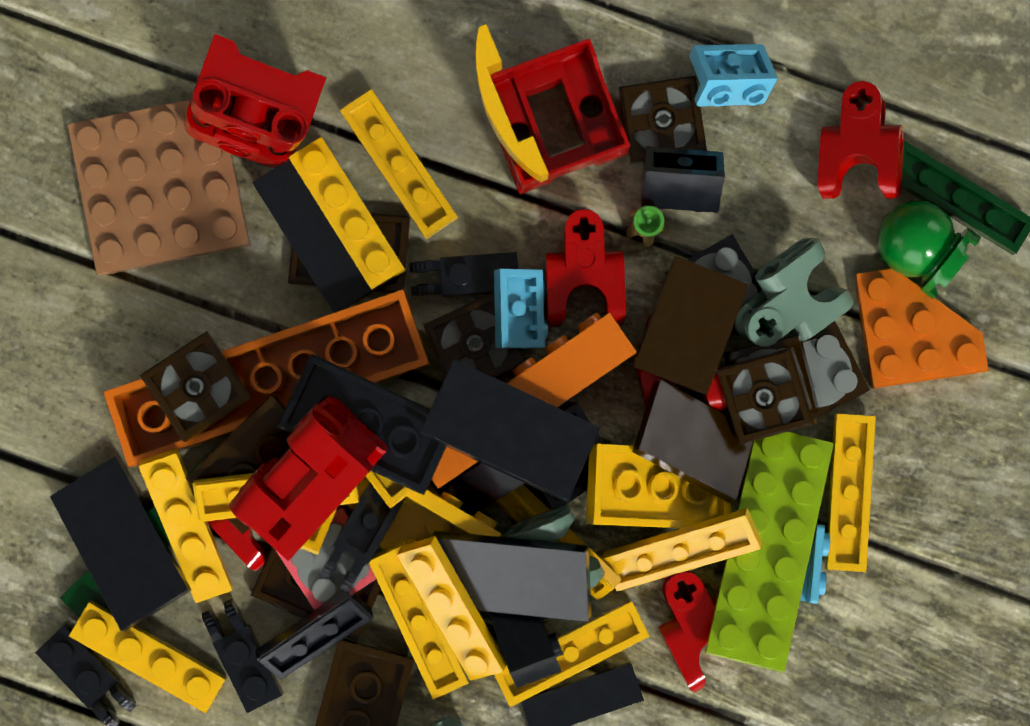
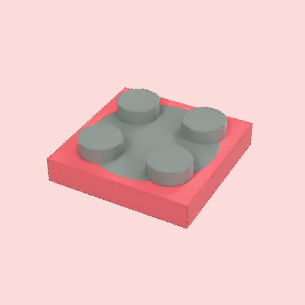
M344 508L336 511L318 555L300 548L287 561L278 553L314 610L343 591L340 588L341 581L355 562L354 559L342 554L337 562L335 571L327 580L319 576L323 565L334 549L332 547L334 541L349 517ZM370 564L363 567L351 590L354 593L376 580Z

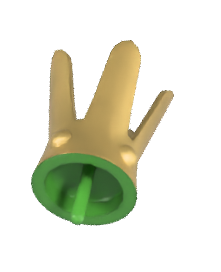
M644 206L631 211L630 216L634 218V223L626 231V235L629 238L639 235L643 237V245L650 247L653 244L655 235L659 232L661 234L666 232L664 216L657 207Z

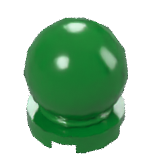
M908 201L897 205L885 215L878 229L877 246L883 261L893 271L906 277H922L923 283L919 290L931 299H934L938 294V289L935 286L940 284L945 288L969 258V255L965 253L967 245L970 242L976 246L981 236L970 228H966L962 233H955L952 219L941 207L928 201Z

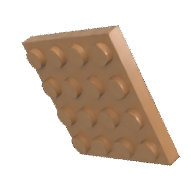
M190 100L67 124L97 275L103 276L251 246L233 155L189 136L184 127V118ZM192 115L193 120L197 125L201 127L211 126V124L206 123L205 125L201 124L196 120L195 115Z

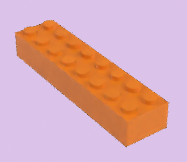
M400 290L222 351L252 396V399L187 442L182 441L142 379L104 391L103 393L128 467H135L139 465L140 460L177 448L181 452L230 435L272 393L287 406L311 354L376 384L430 367L431 365L407 294L404 290Z

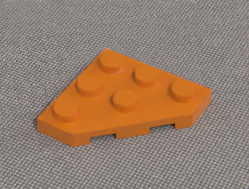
M892 269L853 275L871 389L989 371L983 333L936 298L931 299L919 290L920 287L906 276Z

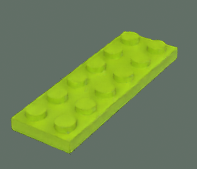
M791 432L753 441L738 510L748 508L763 542L759 550L726 559L705 654L780 673L785 672L834 443Z

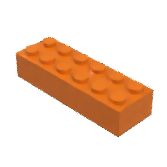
M597 312L578 325L577 329L580 333L574 338L568 340L566 335H563L548 345L545 349L548 355L536 363L533 357L516 367L513 370L516 377L506 384L558 407L637 352L612 315L609 313L601 318ZM446 447L432 480L439 489L478 461Z

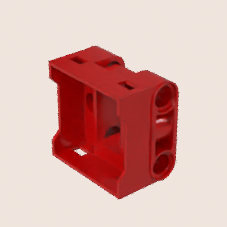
M214 34L185 114V130L194 139L220 148L229 154L276 168L289 160V156L294 154L296 148L306 136L327 77L309 70L292 75L241 55L233 40ZM194 114L196 120L201 124L205 125L206 123L211 124V126L201 127L197 125L193 120L192 115ZM268 146L273 148L275 152H286V154L275 155L268 149Z
M590 38L490 75L512 129L516 127L524 128L529 133V137H534L549 173L548 180L540 183L514 161L499 141L519 194L553 183L554 178L589 165L599 166L628 155L630 143L612 102ZM562 82L565 90L564 98L580 140L583 139L584 145L549 157L527 98L560 86ZM586 101H595L601 107V113L593 118L586 117L581 112L580 106Z
M328 396L320 404L317 403L287 437L286 441L290 448L280 459L273 458L267 464H262L229 502V508L242 523L252 528L287 561L297 553L390 448L357 419L345 404L333 396Z

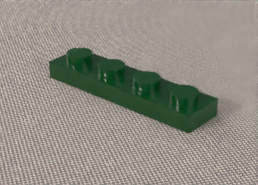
M904 141L901 188L922 201H928L941 207L950 218L970 228L1011 255L1017 254L1030 232V216Z

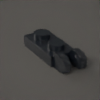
M517 252L440 257V260L409 263L410 272L427 273L428 271H441L442 284H417L411 287L412 296L443 294V297L490 294L494 292V270L518 269Z
M369 481L359 498V503H356L332 545L334 549L323 565L319 576L327 580L335 571L341 555H347L354 559L355 562L344 575L340 588L349 592L363 567L370 563L406 497L390 509Z
M230 599L224 602V611L236 629L235 632L225 636L216 615L211 610L202 613V619L210 636L215 641L212 644L246 713H249L282 696L284 693L275 674L256 659L255 650L261 646L250 624H246L235 601Z
M67 624L63 625L35 653L88 709L92 708L94 714L105 725L117 726L120 723L119 718L101 698L109 691L118 704L129 712L138 704L132 695L118 682L120 679L92 649L69 637L73 629Z

